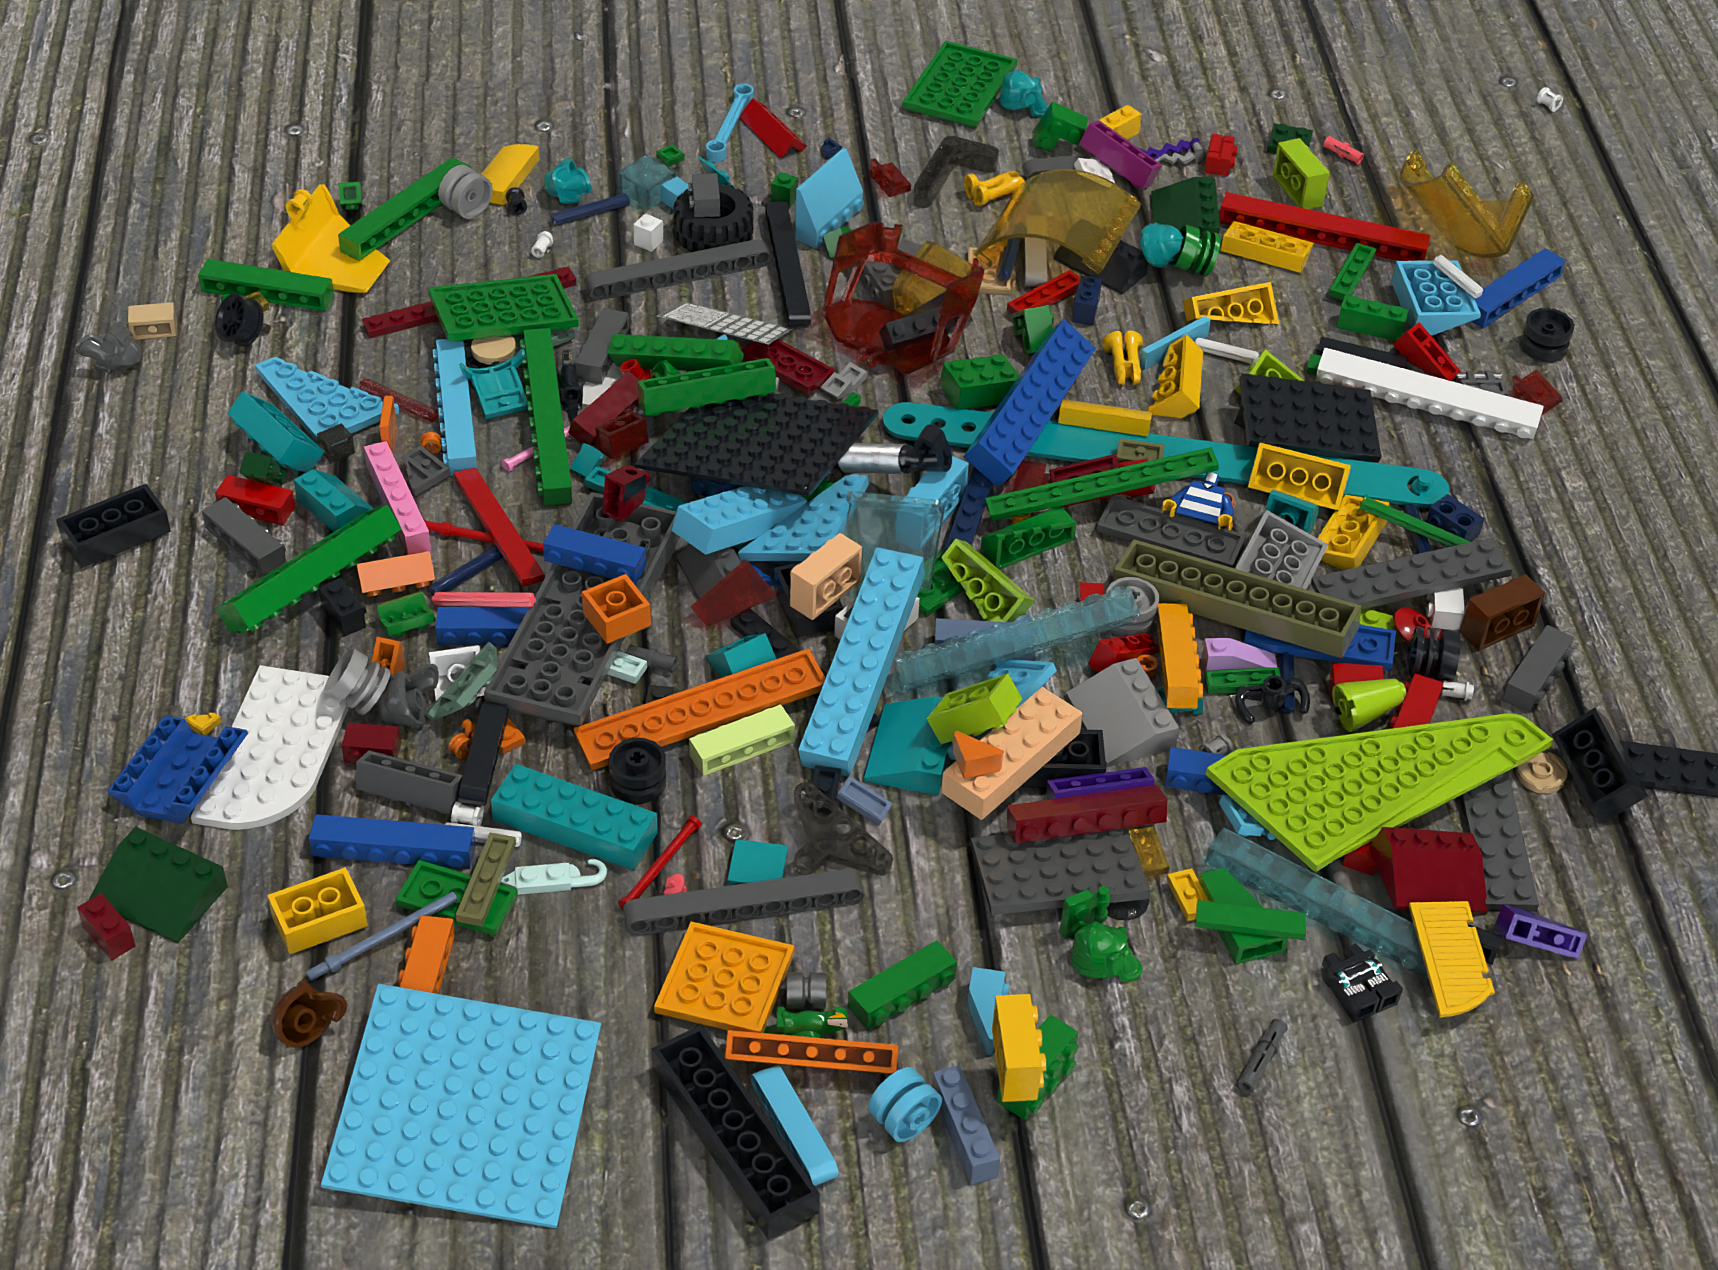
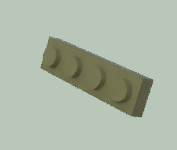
M489 833L456 912L457 922L483 927L516 846V837Z

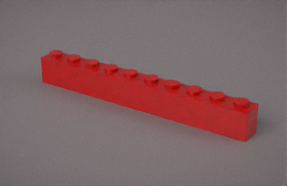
M1229 192L1225 193L1219 215V221L1222 224L1232 225L1236 221L1339 249L1352 251L1356 243L1377 249L1375 254L1377 257L1396 261H1425L1431 237L1429 234Z
M1414 674L1412 682H1406L1405 699L1401 704L1397 705L1396 713H1399V715H1393L1389 729L1430 724L1444 682ZM1372 841L1346 854L1342 866L1373 876L1376 864L1369 850Z

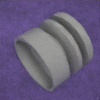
M352 647L344 653L332 670L325 684L324 692L339 702L348 696L347 706L351 709L356 707L355 711L360 715H364L383 694L391 671L384 666L380 668V664L376 661L366 668L368 657Z

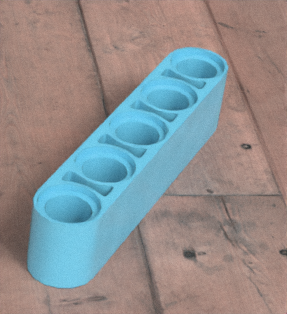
M776 1064L751 1074V1084L779 1136L813 1185L817 1186L838 1177V1168L832 1154L782 1068Z

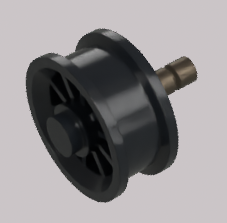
M231 294L222 301L215 319V330L219 339L225 342L234 341L236 345L242 347L251 345L257 339L260 331L269 333L271 326L263 323L264 314L261 304L255 299L249 298L245 300L239 294Z

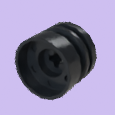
M1415 626L1407 653L1409 676L1413 677L1414 674H1419L1421 667V675L1428 677L1431 668H1434L1436 680L1453 682L1459 663L1460 632L1441 629L1438 639H1435L1433 628L1428 627L1424 637V628Z

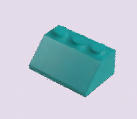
M312 469L294 479L297 501L333 532L365 511L373 509L372 506L335 475Z

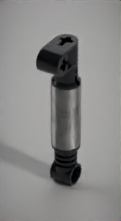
M930 424L924 427L914 443V448L906 444L854 443L833 469H838L844 473L909 474L911 471L948 472L952 465V455L943 430L936 425Z

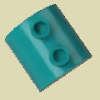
M1273 489L1269 494L1265 511H1270L1311 535L1318 516L1319 506Z

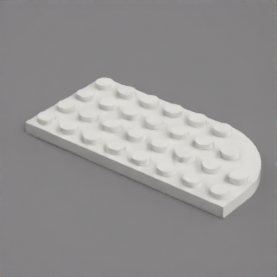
M260 665L232 725L234 728L246 729L248 735L195 806L191 815L192 823L230 830L251 829L276 822L302 806L311 797L320 779L348 712V696L339 702L324 692L329 676Z

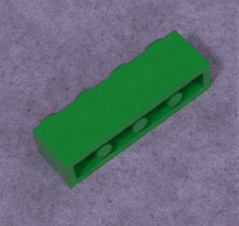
M936 940L849 990L848 1009L867 1030L875 1025H881L890 1016L897 1012L905 1011L911 1004L919 999L927 998L936 989L951 984L956 978L957 961Z

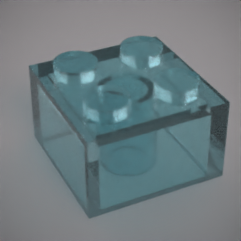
M644 155L617 172L618 193L627 194L630 200L649 210L661 202V184L675 178L676 171L654 158Z

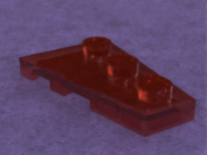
M745 559L695 602L691 608L706 626H710L774 599L778 595Z

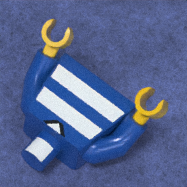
M1208 472L1205 475L1204 482L1193 480L1190 486H1184L1170 500L1163 501L1161 513L1168 510L1170 511V517H1174L1175 510H1177L1176 515L1218 526L1219 530L1221 526H1228V531H1231L1234 510L1230 498L1225 495L1224 488L1217 486L1220 476Z

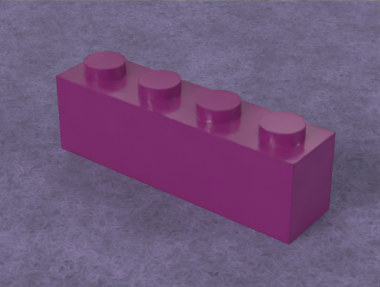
M1099 120L1088 125L1079 143L1087 153L1098 157L1102 164L1112 167L1119 176L1126 177L1132 182L1133 186L1139 189L1151 186L1162 166Z

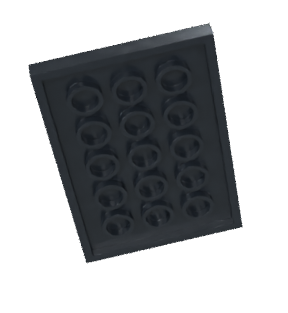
M1241 374L1239 383L1248 447L1258 448L1259 443H1264L1304 454L1379 463L1381 451L1371 390Z

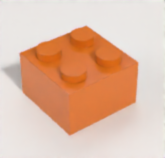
M627 574L582 591L583 613L607 644L651 626L650 603Z

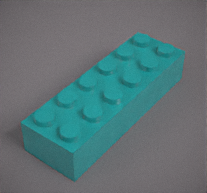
M516 763L491 799L492 818L494 821L635 871L658 834L657 813Z

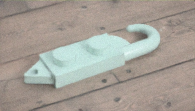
M589 859L588 864L597 866L599 872L589 876H581L578 868L569 863L515 867V871L503 877L500 884L517 889L518 895L566 891L575 887L594 886L601 883L607 875V868L604 863L596 859Z

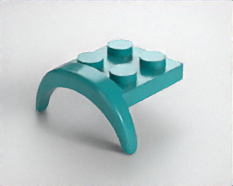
M521 349L506 362L492 367L469 368L463 365V363L459 364L462 374L472 382L485 420L528 410V400L516 370L525 358L526 353L524 349Z

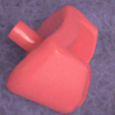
M674 874L666 879L664 895L687 892V886L682 874Z

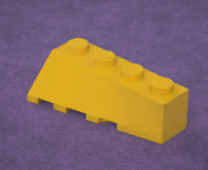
M1271 282L1182 300L1186 321L1197 320L1206 316L1216 321L1279 324Z
M1188 335L1169 345L1163 363L1165 370L1158 378L1160 386L1153 393L1154 404L1148 408V412H1153L1152 415L1183 418L1199 409L1203 350Z

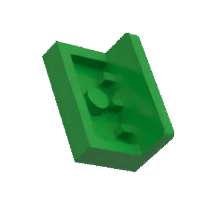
M421 591L376 605L381 628L388 636H401L407 630L414 628L423 629L428 627L429 623L436 622L434 612L427 606L424 593Z

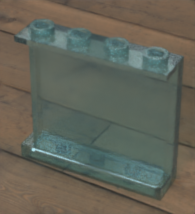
M848 491L846 501L849 503L844 536L862 546L861 583H863L875 549L878 547L923 557L925 576L919 592H922L923 589L930 590L945 511L942 502L935 499Z

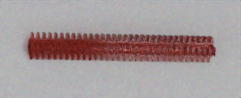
M365 377L360 381V390L378 396L382 400L385 396H393L394 404L396 403L399 408L430 422H434V419L438 416V410L424 405L417 400L415 401L408 396L406 397L401 393L399 394V392Z

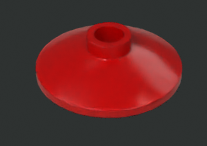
M1400 608L1393 615L1394 627L1407 643L1412 638L1415 626L1424 628V637L1427 628H1433L1421 613L1411 608Z

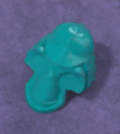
M1021 70L1005 74L998 102L1002 108L1017 110L1029 107L1031 116L1041 118L1048 108L1041 93L1043 88L1040 84V77H1031Z
M565 158L544 176L543 188L550 196L558 197L561 203H578L582 199V194H589L592 190L587 173L581 167L577 169L571 158Z
M1149 223L1141 231L1140 243L1147 262L1154 267L1165 268V266L1179 259L1185 238L1177 228L1171 225Z

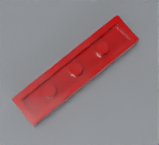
M1068 270L1007 303V311L1014 314L1024 309L1050 306L1077 291L1080 277L1071 270Z

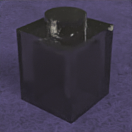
M342 423L317 433V445L325 451L321 457L324 456L330 464L355 453L353 436Z

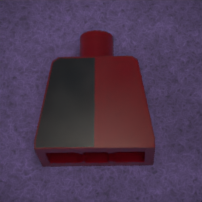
M625 465L606 474L602 513L619 522L624 521L644 502L646 484L651 480L649 473L631 465Z

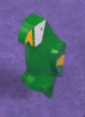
M778 1007L777 1024L765 1027L763 1033L823 1038L831 1033L848 1028V1013L842 1007H835V1010L824 1012L806 1010L798 1013L788 1012L785 1010V1007Z

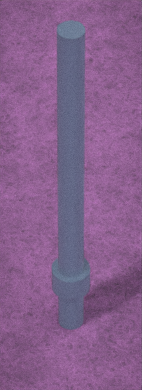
M451 892L337 955L335 953L324 958V962L306 971L309 980L313 981L329 971L332 973L342 968L341 965L419 923L421 915L431 916L458 901L455 893Z

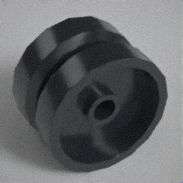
M1538 308L1532 310L1527 316L1520 346L1528 356L1536 360L1545 362L1560 360L1567 354L1574 331V322L1566 313L1557 309Z
M631 738L614 746L609 754L610 787L613 794L621 801L630 804H645L661 796L666 788V755L662 747L655 741L646 738Z

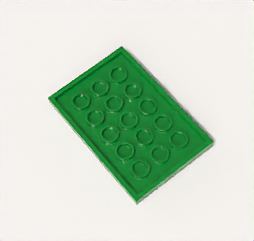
M944 41L903 100L902 108L977 128L1001 91L1003 77L1005 74L1015 70L1018 59Z
M557 274L428 287L429 298L448 342H460L467 339H483L494 336L504 337L512 334L523 335L524 330L550 328L551 330H568L579 327V319Z

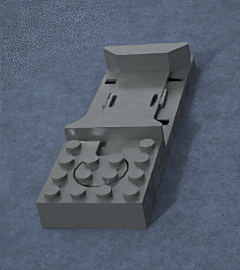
M591 492L572 529L645 547L646 567L635 586L648 601V597H651L680 536L671 531L676 511L641 504L624 521L619 522L602 513L603 495ZM552 564L535 596L536 603H534L533 607H529L496 672L493 674V680L484 691L485 703L509 706V711L574 727L590 723V707L625 637L608 644L603 640L583 613L582 591L612 580V578ZM545 600L559 603V605L550 604L548 606L542 604ZM514 661L526 664L527 666L523 670L511 667L510 664ZM584 679L592 680L590 686L582 683Z

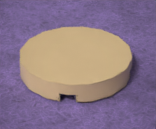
M511 335L474 339L471 351L473 357L481 363L491 365L493 362L499 361L500 364L511 359L516 354V342Z
M1547 752V754L1540 753L1515 767L1516 777L1523 786L1534 792L1546 794L1560 790L1565 784L1568 772L1563 760L1551 752Z

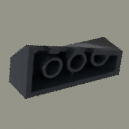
M950 288L898 320L885 323L880 329L879 334L885 350L888 352L964 330L973 320L966 301Z

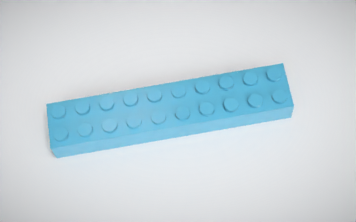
M876 547L798 749L801 766L815 769V766L841 769L842 776H851L925 576L923 557Z

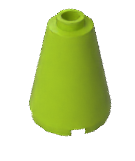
M1395 678L1345 682L1333 686L1332 695L1335 708L1340 707L1342 714L1338 715L1342 725L1348 732L1360 729L1404 701V696H1406V688L1402 682Z

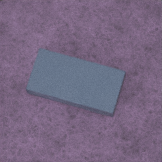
M851 776L847 778L835 797L877 825H880L893 805L892 802Z

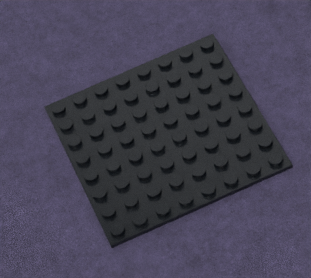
M781 393L749 396L744 400H727L722 404H705L700 408L690 407L635 463V468L810 496L876 418L878 410L870 409L867 406H849L847 403L835 404L828 403L826 400L815 401L808 400L805 397H789Z

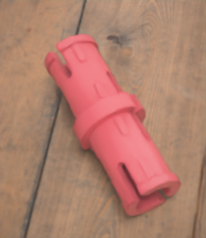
M1328 136L1324 141L1323 147L1337 153L1340 158L1344 157L1357 165L1364 158V153L1350 147V144L1347 142L1342 143L1332 138V136Z

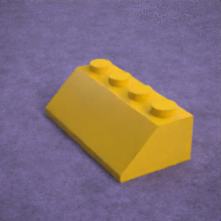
M1259 443L1248 488L1267 493L1275 489L1318 506L1339 511L1351 471V465Z

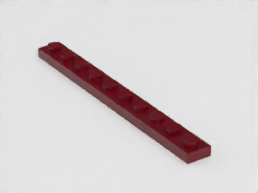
M569 266L532 275L557 274L564 289L577 286L576 278ZM431 301L362 319L363 327L370 339L439 321Z

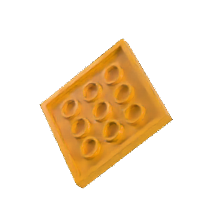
M690 922L654 1005V1011L657 1014L727 1031L763 1033L795 954V945Z

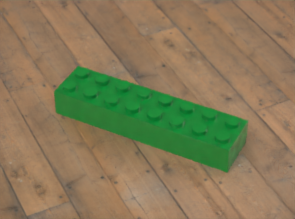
M388 504L367 510L215 607V610L230 633L239 631L240 634H243L248 630L252 632L263 625V620L268 617L272 619L283 612L281 608L287 605L292 606L302 600L301 595L307 592L312 593L319 589L321 582L325 580L330 581L341 574L339 571L346 567L348 569L359 562L358 558L363 555L369 556L376 552L378 545L382 543L387 544L396 538L395 533L402 530Z

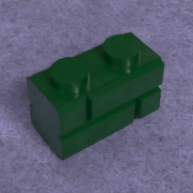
M248 451L244 454L240 474L248 480L282 487L286 483L288 477L286 468L282 467L272 457Z

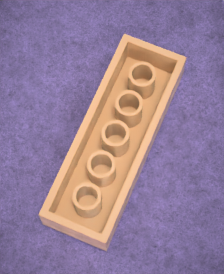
M1041 687L1020 705L1015 713L1009 716L1005 726L997 730H991L980 740L1004 751L1000 772L964 779L956 761L943 772L941 793L983 820L1080 734L1083 712L1044 687Z

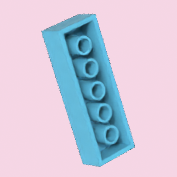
M743 486L678 506L671 531L706 555L758 538L805 505L807 500L797 494Z

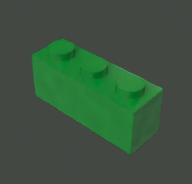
M1345 295L1340 309L1337 328L1396 341L1403 335L1409 309Z

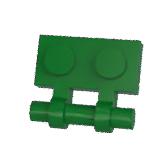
M1101 886L1097 892L1092 894L1087 889L1064 899L1059 930L1064 939L1075 936V933L1088 923L1093 921L1104 923L1108 916L1106 907L1109 906L1111 899L1108 887Z

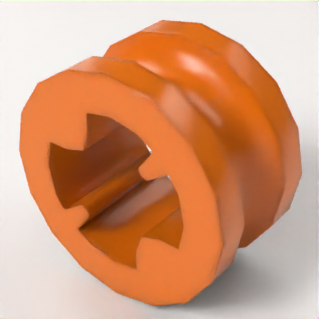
M427 432L421 436L422 447L432 455L440 452L442 446L439 434Z
M1146 654L1139 656L1137 659L1149 679L1153 678L1157 673V659Z
M459 733L450 741L448 750L455 754L458 759H463L469 755L472 739L467 738L464 733Z

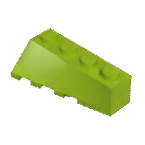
M955 539L941 557L986 621L1017 623L1035 602L1032 597L966 541Z

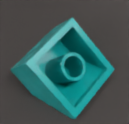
M766 633L745 636L705 655L706 660L722 678L776 660Z

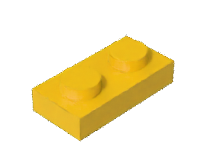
M1193 869L1167 874L1166 881L1186 920H1195L1197 900H1209Z

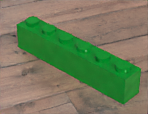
M207 259L198 274L201 292L225 295L237 290L240 293H244L248 298L257 301L326 312L334 297L332 278Z
M613 334L607 352L617 367H621L627 360L636 359L642 368L653 369L660 360H667L679 371H697L742 363L744 356L735 340Z
M768 358L637 381L639 406L645 415L656 416L667 411L678 412L683 408H700L705 404H722L727 400H744L749 396L755 395L765 396L771 392H776L775 366Z

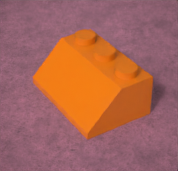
M430 551L355 565L361 593L367 592V597L382 595L381 590L391 588L392 593L406 590L405 585L415 584L416 588L430 586V581L435 580Z

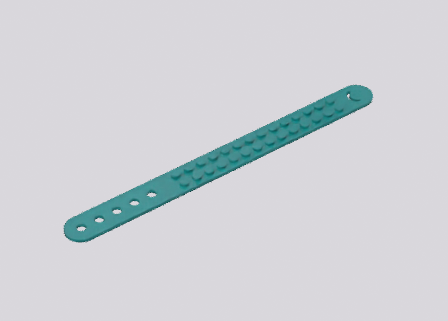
M902 402L890 406L884 412L883 426L890 435L896 438L916 441L925 426L934 422H941L945 424L941 429L946 436L948 445L969 448L993 413ZM904 418H911L915 422L912 424L903 423L901 420ZM1049 420L1026 456L1080 463L1117 454L1119 438L1164 444L1163 458L1212 447L1219 464V469L1212 473L1220 476L1219 481L1248 485L1258 448L1150 433L1147 437L1059 424L1058 421ZM964 426H972L975 430L967 432L962 428ZM1312 455L1351 465L1343 497L1351 495L1363 498L1365 494H1368L1367 497L1373 500L1398 505L1415 504L1417 507L1430 508L1435 502L1449 494L1447 481L1441 475L1430 470ZM1206 473L1191 477L1205 479ZM1414 480L1410 491L1407 484Z

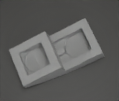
M849 362L839 374L834 372L820 388L825 393L839 400L859 387L868 378L867 371Z

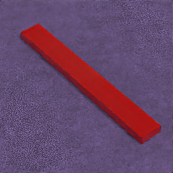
M476 467L454 472L455 482L521 586L543 582L545 579L543 570Z

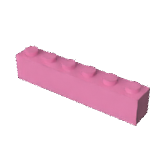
M387 441L365 446L366 467L383 504H388L402 530L397 532V535L406 554L431 552L429 530Z

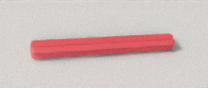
M435 592L431 598L434 606L533 607L534 603H536L534 594L526 592Z

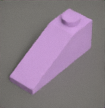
M1205 638L1201 657L1204 672L1211 670L1277 667L1274 653L1231 638Z

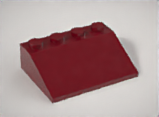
M1382 827L1370 844L1369 850L1394 909L1410 910L1409 904L1416 902L1468 901L1472 914L1486 915L1488 913V906L1485 903L1487 895L1482 852L1473 833Z

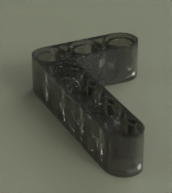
M956 136L945 137L914 185V205L918 208L930 207L956 165L985 173L995 172L998 168V148Z

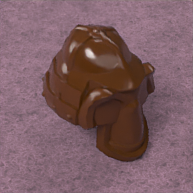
M303 979L297 983L296 987H292L286 993L275 998L270 1011V1022L277 1039L286 1045L287 1048H299L319 1038L331 1024V1020L338 1022L342 1019L347 1011V1003L342 995L331 992H318Z

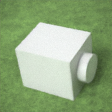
M644 214L633 224L634 245L652 252L663 242V220Z

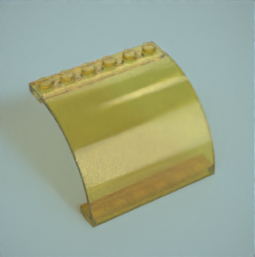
M1073 169L1043 172L1028 179L1015 190L973 255L990 268L1007 244L1008 239L1021 237L1038 238L1057 243L1072 250L1083 258L1082 262L1099 274L1110 259L1141 203L1117 184L1090 172Z

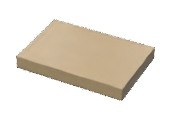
M968 247L967 293L1010 295V279L1003 282L998 277L1005 250Z

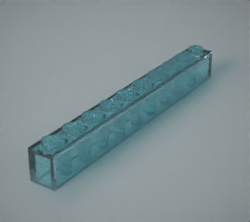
M1119 586L1109 590L1107 594L1100 596L1098 593L1087 596L1084 601L1077 603L1076 601H1069L1064 603L1061 608L1054 610L1046 608L1031 617L1029 615H1022L1016 618L1014 622L1008 624L999 622L988 630L976 629L969 632L968 636L965 637L953 636L947 638L944 641L945 643L938 645L934 643L926 644L921 647V650L915 652L910 650L903 651L894 658L893 666L902 692H906L1136 622L1140 612L1131 588L1123 589Z
M1226 828L1221 830L1209 846L1205 864L1214 870L1225 868L1238 882L1277 900L1286 907L1306 913L1308 918L1428 978L1414 923Z

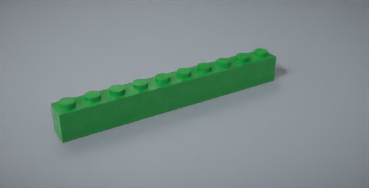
M551 329L524 330V339H520V350L524 349L526 353L522 367L527 368V370H523L524 383H529V385H525L526 399H531V401H527L528 415H533V417H529L530 431L535 430V433H531L532 447H537V449H533L534 463H539V466H535L536 480L541 479V482H537L538 496H543L544 506L571 504L572 486Z

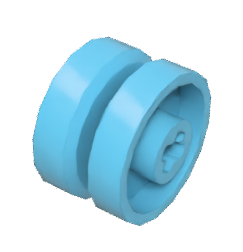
M905 1067L890 1075L879 1085L868 1103V1112L879 1124L885 1125V1130L896 1142H905L920 1134L937 1116L942 1106V1097L931 1085L925 1084L924 1078L913 1067Z

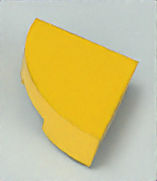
M215 713L198 716L192 714L185 718L190 729L201 735L208 734L222 723L221 716Z

